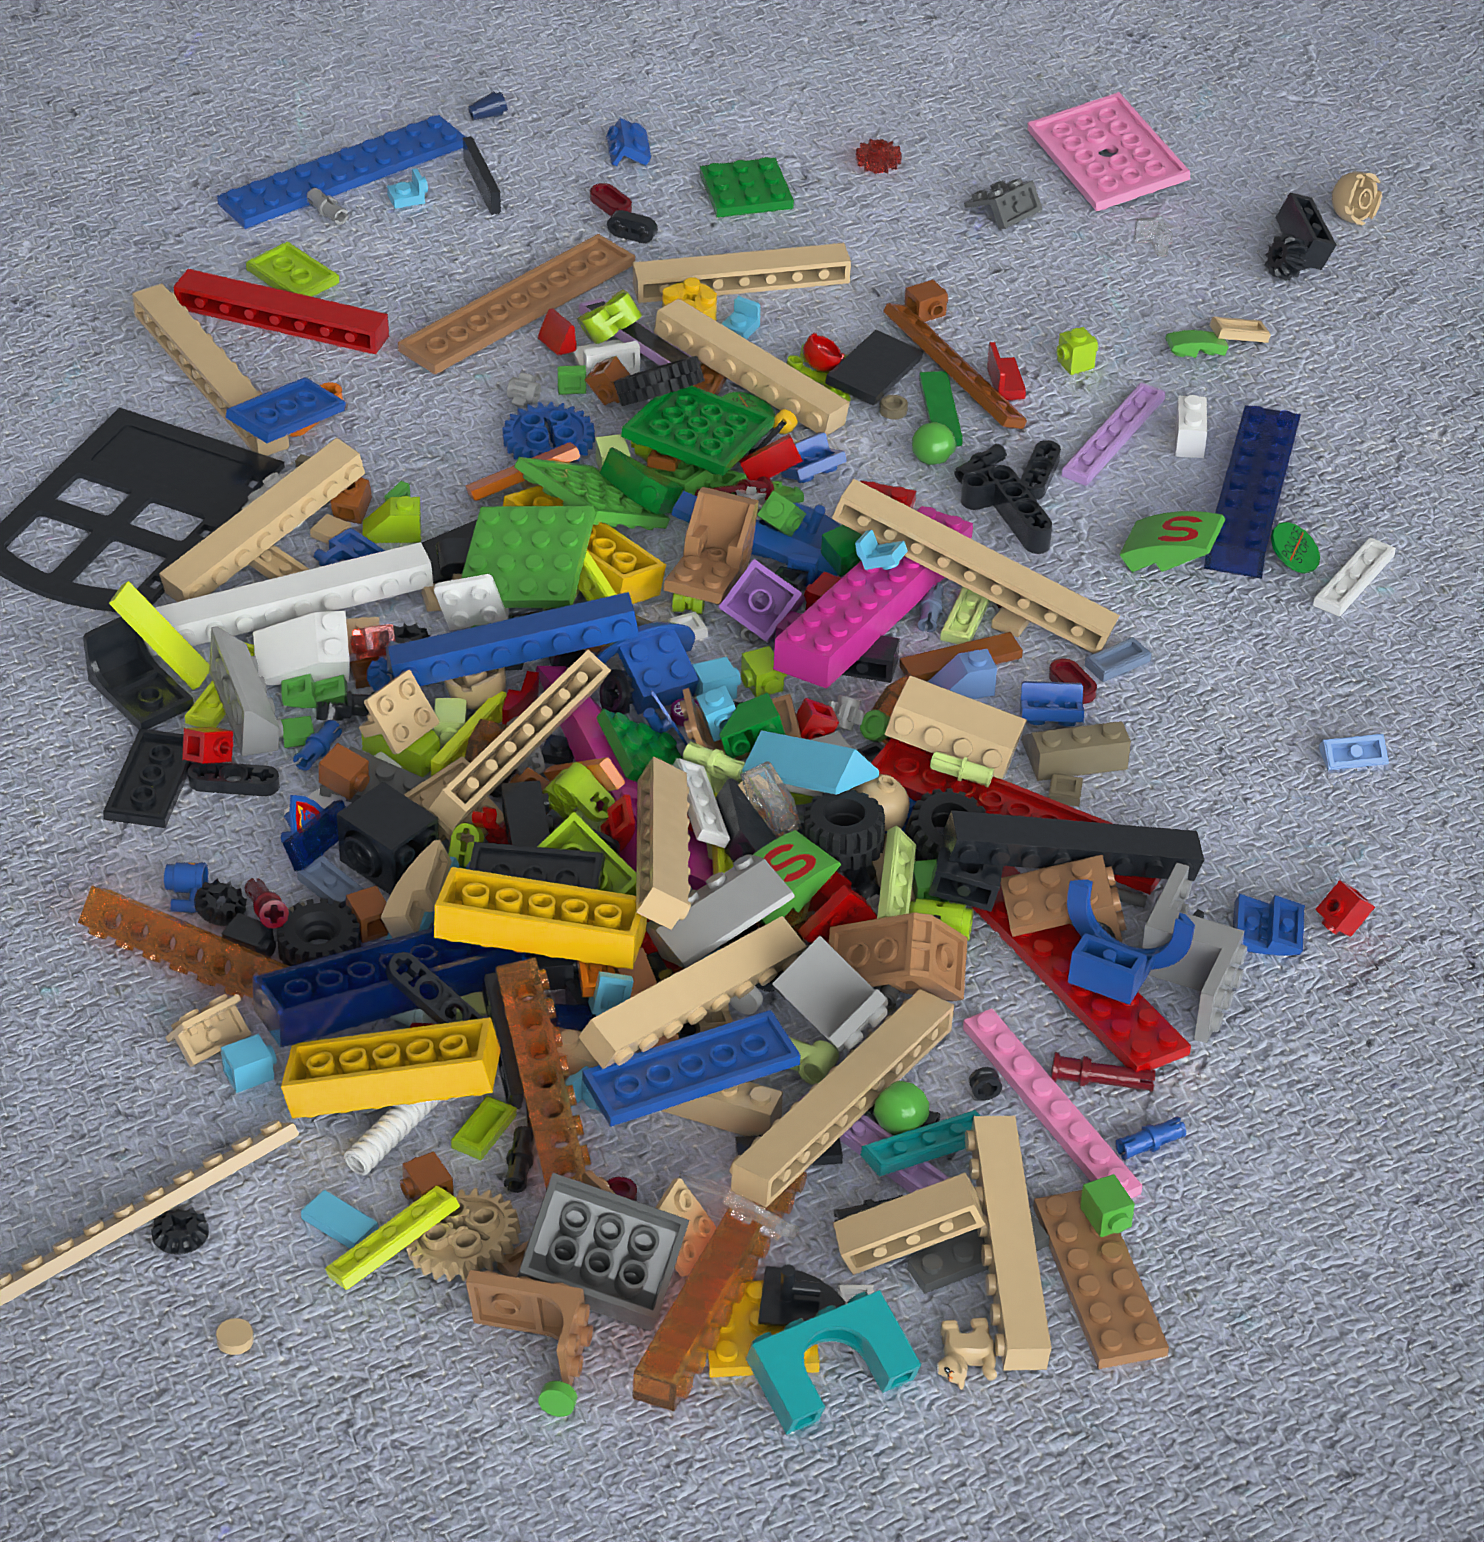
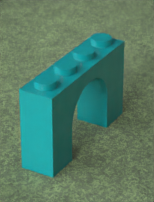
M880 1290L869 1295L867 1292H861L849 1299L848 1304L838 1308L835 1305L828 1306L819 1311L815 1318L805 1322L803 1319L795 1320L789 1323L784 1328V1331L774 1335L771 1332H767L752 1341L746 1360L786 1435L818 1422L825 1409V1405L813 1385L804 1364V1353L818 1343L827 1341L840 1342L856 1350L866 1362L882 1393L915 1379L921 1363Z

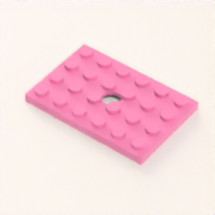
M1120 92L1028 122V132L1096 211L1107 209L1119 203L1190 180L1189 169ZM1106 149L1109 153L1117 154L1111 157H1104L1099 155V152Z

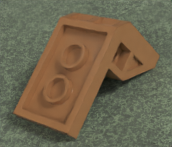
M702 487L699 490L686 532L683 557L666 577L663 591L720 605L747 569L752 554L759 500Z
M908 913L830 927L829 945L872 987L889 984L906 994L914 995L921 989L946 1001L964 1000L967 937L935 916Z

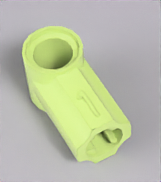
M789 1037L801 1055L800 1065L790 1069L798 1071L800 1077L811 1085L821 1082L828 1075L830 1069L838 1062L840 1057L838 1050L827 1041L819 1040L811 1045Z

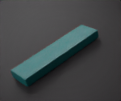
M976 1110L863 1145L860 1156L880 1177L966 1149V1130H971L973 1117L981 1115Z

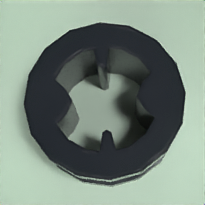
M992 1067L979 1068L969 1077L968 1082L972 1088V1093L978 1100L993 1099L1002 1091L999 1075Z

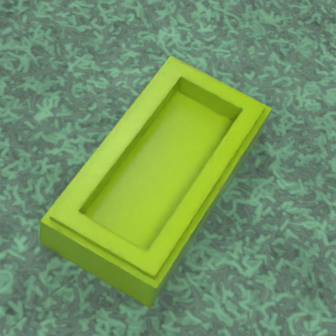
M486 1096L451 1139V1148L482 1160L516 1118L517 1108Z

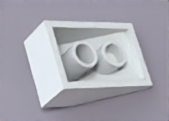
M345 611L313 612L253 632L254 656L258 663L259 677H264L266 685H281L283 680L310 673L314 682L343 674L346 681L349 682L350 661Z

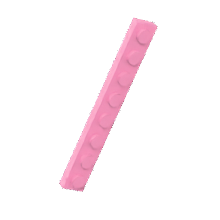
M992 1008L964 1019L963 1030L1091 1182L1115 1174L1131 1198L1141 1194L1142 1184Z

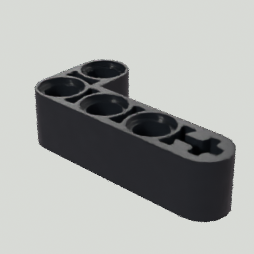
M995 465L968 472L963 476L961 504L965 508L979 510L994 506L1028 552L1043 554L1050 549L1052 521L1012 468L1006 465Z

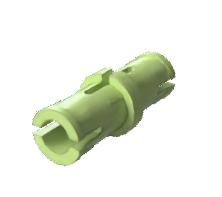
M690 741V744L688 743L683 753L684 760L702 765L706 768L707 772L712 774L719 773L738 782L744 779L745 775H743L742 769L745 762L724 755L722 750L708 749L693 741Z

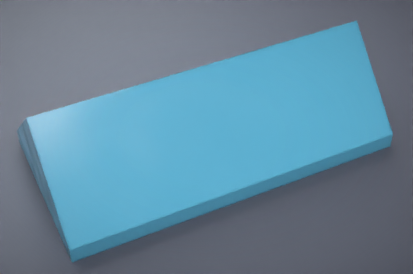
M762 730L742 769L745 776H750L756 772L764 780L835 795L879 777V770L856 749Z

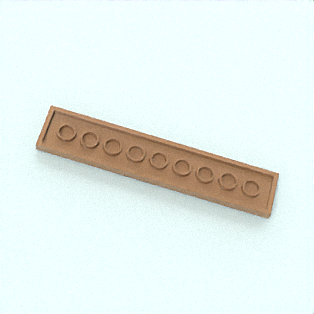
M597 234L398 342V351L436 375L545 315L548 309H555L632 267L633 262H635V255Z

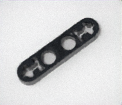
M397 953L388 962L385 970L387 979L437 1024L451 1023L445 1015V1009L451 1006L461 1011L462 1021L484 1018L410 953ZM404 963L408 966V969L400 975L396 970L398 966ZM418 974V975L420 976V978L417 980V982H416V983L414 984V986L412 987V986L410 985V982H411V981L416 977V975ZM423 984L433 986L437 993L436 998L433 1000L423 998L419 991L420 986Z

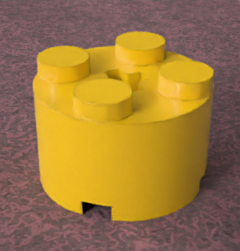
M693 277L686 278L684 282L663 289L662 307L680 299L717 321V293L709 286L701 284L699 279Z

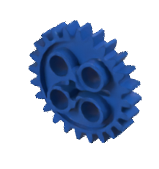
M538 402L537 408L527 405V411L517 409L518 415L510 414V420H505L503 446L507 447L508 454L513 453V459H518V457L533 458L569 442L574 444L578 448L579 454L583 456L588 455V449H593V442H595L594 423H590V416H584L583 410L575 412V406L566 409L564 408V403L554 407L553 402H550L548 406ZM545 422H547V424H548L549 434H548V429H547V427L545 426ZM549 437H550V442L553 443V448L550 447Z

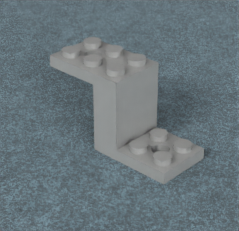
M1176 863L1145 925L1142 949L1157 948L1172 939L1176 918L1178 919L1179 913L1186 914L1195 924L1192 944L1187 954L1174 965L1161 969H1152L1149 976L1201 991L1194 1040L1207 1043L1212 1032H1218L1221 1027L1224 1015L1221 1013L1222 1010H1229L1234 995L1233 987L1239 988L1244 969H1240L1239 965L1243 964L1247 953V946L1243 945L1245 931L1187 914L1189 904L1184 902L1188 898L1192 886V881L1187 880L1189 866Z
M821 936L772 983L775 990L784 999H787L840 1053L845 1048L848 1051L854 1049L864 1038L861 1032L869 1024L874 1028L888 1014V1009L886 1008L888 1005L887 998L878 989L875 990Z

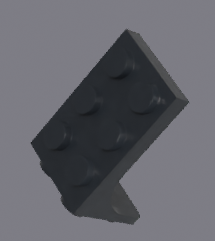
M122 617L88 631L83 636L88 681L138 729L148 730L189 710L194 705L193 697L154 661L143 638Z

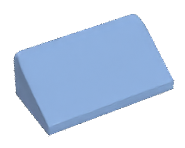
M1383 734L1325 739L1319 744V750L1327 770L1386 765L1389 763Z

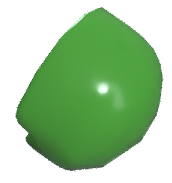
M937 422L923 424L912 437L913 453L920 462L928 465L945 463L956 450L954 434L946 425Z
M896 1081L885 1088L875 1099L873 1113L879 1126L895 1136L920 1128L928 1119L929 1102L924 1092L913 1083Z

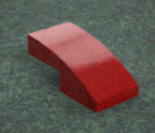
M526 672L521 691L508 689L502 708V732L506 729L507 722L514 717L520 716L538 698L539 672Z
M624 794L607 809L609 819L600 825L602 833L616 839L620 843V852L627 846L635 831L631 798L627 794Z

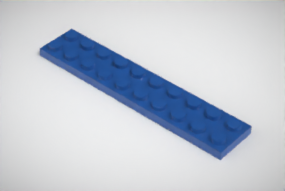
M440 115L431 116L423 121L409 124L393 132H387L371 140H365L352 147L343 148L330 155L321 156L308 163L299 164L289 170L277 172L272 176L253 181L237 189H231L226 193L217 195L218 205L246 229L311 205L307 201L309 199L307 194L313 188L320 189L326 196L338 195L462 149L463 137L466 136Z

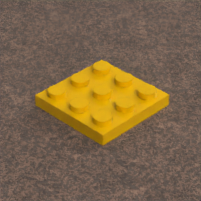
M764 1280L702 1283L709 1377L754 1375L746 1360L752 1341L767 1332H771L774 1335L784 1331L786 1326L758 1324ZM817 1344L810 1347L804 1353V1364L807 1373L819 1372L820 1362Z

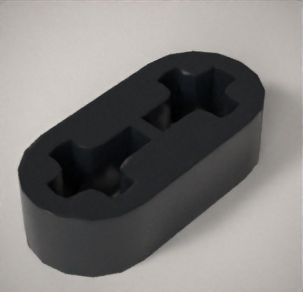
M617 210L607 221V229L612 235L639 243H649L658 232V226L652 218L628 211Z

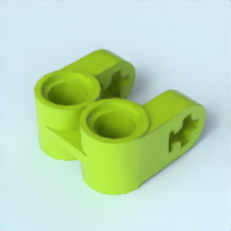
M622 289L611 296L612 298L604 306H600L590 312L587 311L577 318L584 333L595 344L608 340L619 329L630 326L642 316L628 291Z
M574 762L568 769H563L542 791V793H548L550 808L556 811L564 820L575 812L574 809L578 807L591 821L601 822L608 818L607 809L615 803L612 795L596 780L592 772L578 762ZM601 800L604 805L602 807L603 810L599 812L596 802Z

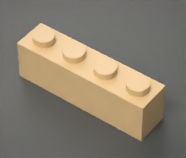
M966 1172L833 1222L840 1255L852 1275L986 1225L978 1194Z

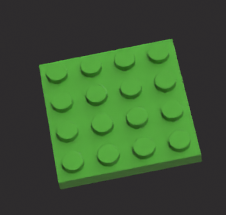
M518 457L514 468L524 474L523 478L525 480L544 487L542 490L544 493L563 500V506H593L596 512L594 525L602 522L613 527L622 524L632 529H635L636 526H641L647 530H653L654 528L666 529L671 519L665 514L657 515L632 501L599 473L600 470L592 465Z
M481 507L461 579L484 574L491 575L505 608H560L573 605L596 515L594 507Z

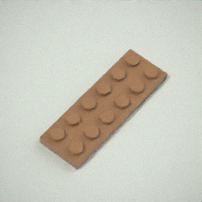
M1082 1190L1034 1198L1033 1209L1040 1225L1050 1237V1251L1098 1369L1168 1356V1343L1121 1232L1099 1237L1080 1209Z

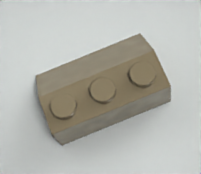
M1122 721L1033 732L1021 737L1037 781L1050 780L1052 774L1080 776L1128 769L1131 741Z

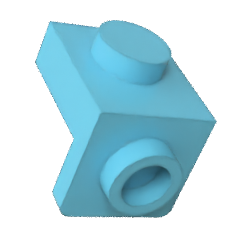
M873 530L865 531L855 543L857 555L861 559L865 570L881 567L883 570L892 569L899 565V561L908 552L904 541L878 545Z

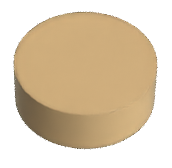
M232 1318L222 1322L216 1331L219 1349L229 1355H238L248 1351L254 1341L253 1329L250 1323L240 1318Z

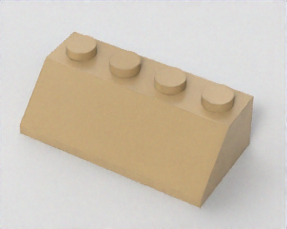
M910 675L895 705L884 735L933 754L938 751L960 759L967 757L970 762L994 768L993 776L1004 779L1027 719Z

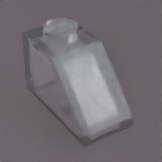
M766 761L740 774L748 800L777 838L802 828L795 801L770 762Z

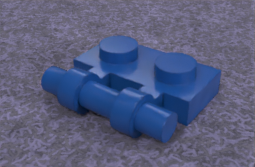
M350 527L329 540L328 551L325 552L322 549H317L313 557L319 561L322 567L338 563L342 559L346 561L385 550Z

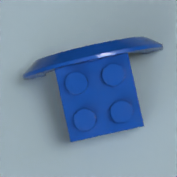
M671 622L645 624L638 627L639 637L606 644L595 654L601 662L606 664L610 658L618 653L628 676L633 679L631 687L635 691L632 693L634 700L632 704L638 715L643 714L647 708H654V710L660 708L650 691H654L665 707L678 699L684 698L683 689L689 688L693 697L699 683V678L686 653L693 648L695 634L686 625Z
M1087 879L1070 881L1067 909L1073 926L1082 938L1072 952L1068 983L1130 1005L1152 969H1161L1174 965L1189 951L1193 940L1195 924L1186 914L1179 913L1178 919L1176 918L1172 939L1157 948H1135L1123 944L1110 936L1096 920L1091 908L1093 881Z

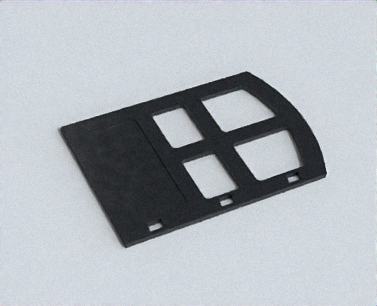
M119 407L0 523V576L23 589L45 598L88 609L116 612L109 602L118 590L74 583L73 581L110 543L120 542L166 558L137 588L146 600L153 605L165 593L159 573L205 539L200 536L204 530L210 531L207 535L209 536L239 513L242 507L249 501L248 496L264 485L263 480L273 473L279 474L285 468L284 461ZM76 479H85L129 494L109 515H102L57 499ZM252 481L258 482L253 488L248 486ZM152 503L203 519L181 541L130 524ZM40 516L91 532L50 573H45L29 565L6 549ZM155 581L161 582L156 589L150 587Z

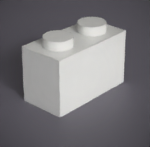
M1178 395L1175 419L1176 457L1204 458L1207 438V397Z

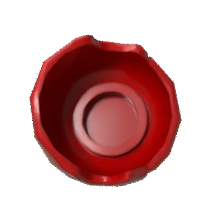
M817 333L809 336L803 346L804 359L810 367L817 371H832L845 357V354L840 352L834 341L825 336H818Z

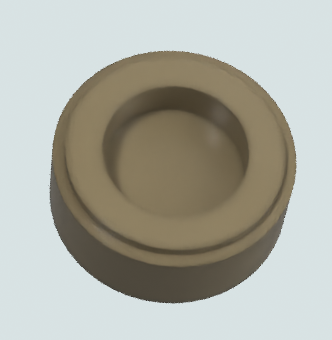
M887 395L881 399L880 414L883 417L896 420L907 415L908 402L904 397Z

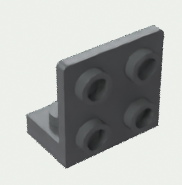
M1021 178L1005 183V180L990 185V190L975 192L971 195L972 199L964 202L965 208L991 205L999 230L1006 229L1043 210L1034 181L1022 182Z

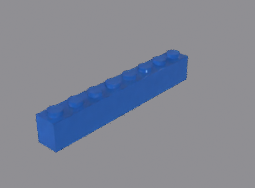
M627 592L388 646L394 678L404 671L410 670L419 686H424L639 637L630 594Z

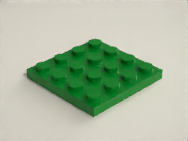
M689 386L653 398L622 427L621 437L631 440L634 444L654 449L660 454L680 459L686 464L706 469L712 474L724 476L773 428L775 417L697 387Z

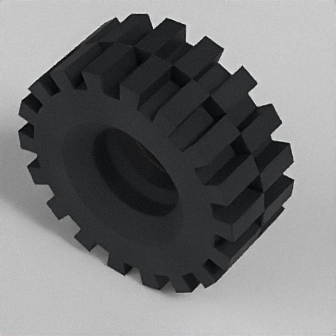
M320 898V903H314L313 899L306 900L307 905L302 906L300 902L293 905V912L288 909L287 921L284 925L277 928L278 955L286 970L291 968V974L298 976L300 972L303 973V979L310 980L311 976L315 975L317 980H325L324 975L330 974L331 978L338 977L339 970L346 973L350 970V964L355 966L358 956L361 954L360 925L357 923V917L355 914H352L350 907L346 905L341 908V902L334 900L332 904H328V899ZM316 939L329 940L322 944L309 943Z

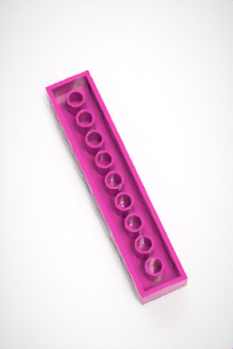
M921 506L916 510L972 539L973 523L962 520L958 516H950L938 512L932 507ZM905 556L899 561V565L888 570H883L882 567L865 570L862 561H860L775 638L773 669L827 689L881 635L883 636L922 600L933 585L935 587L945 577Z

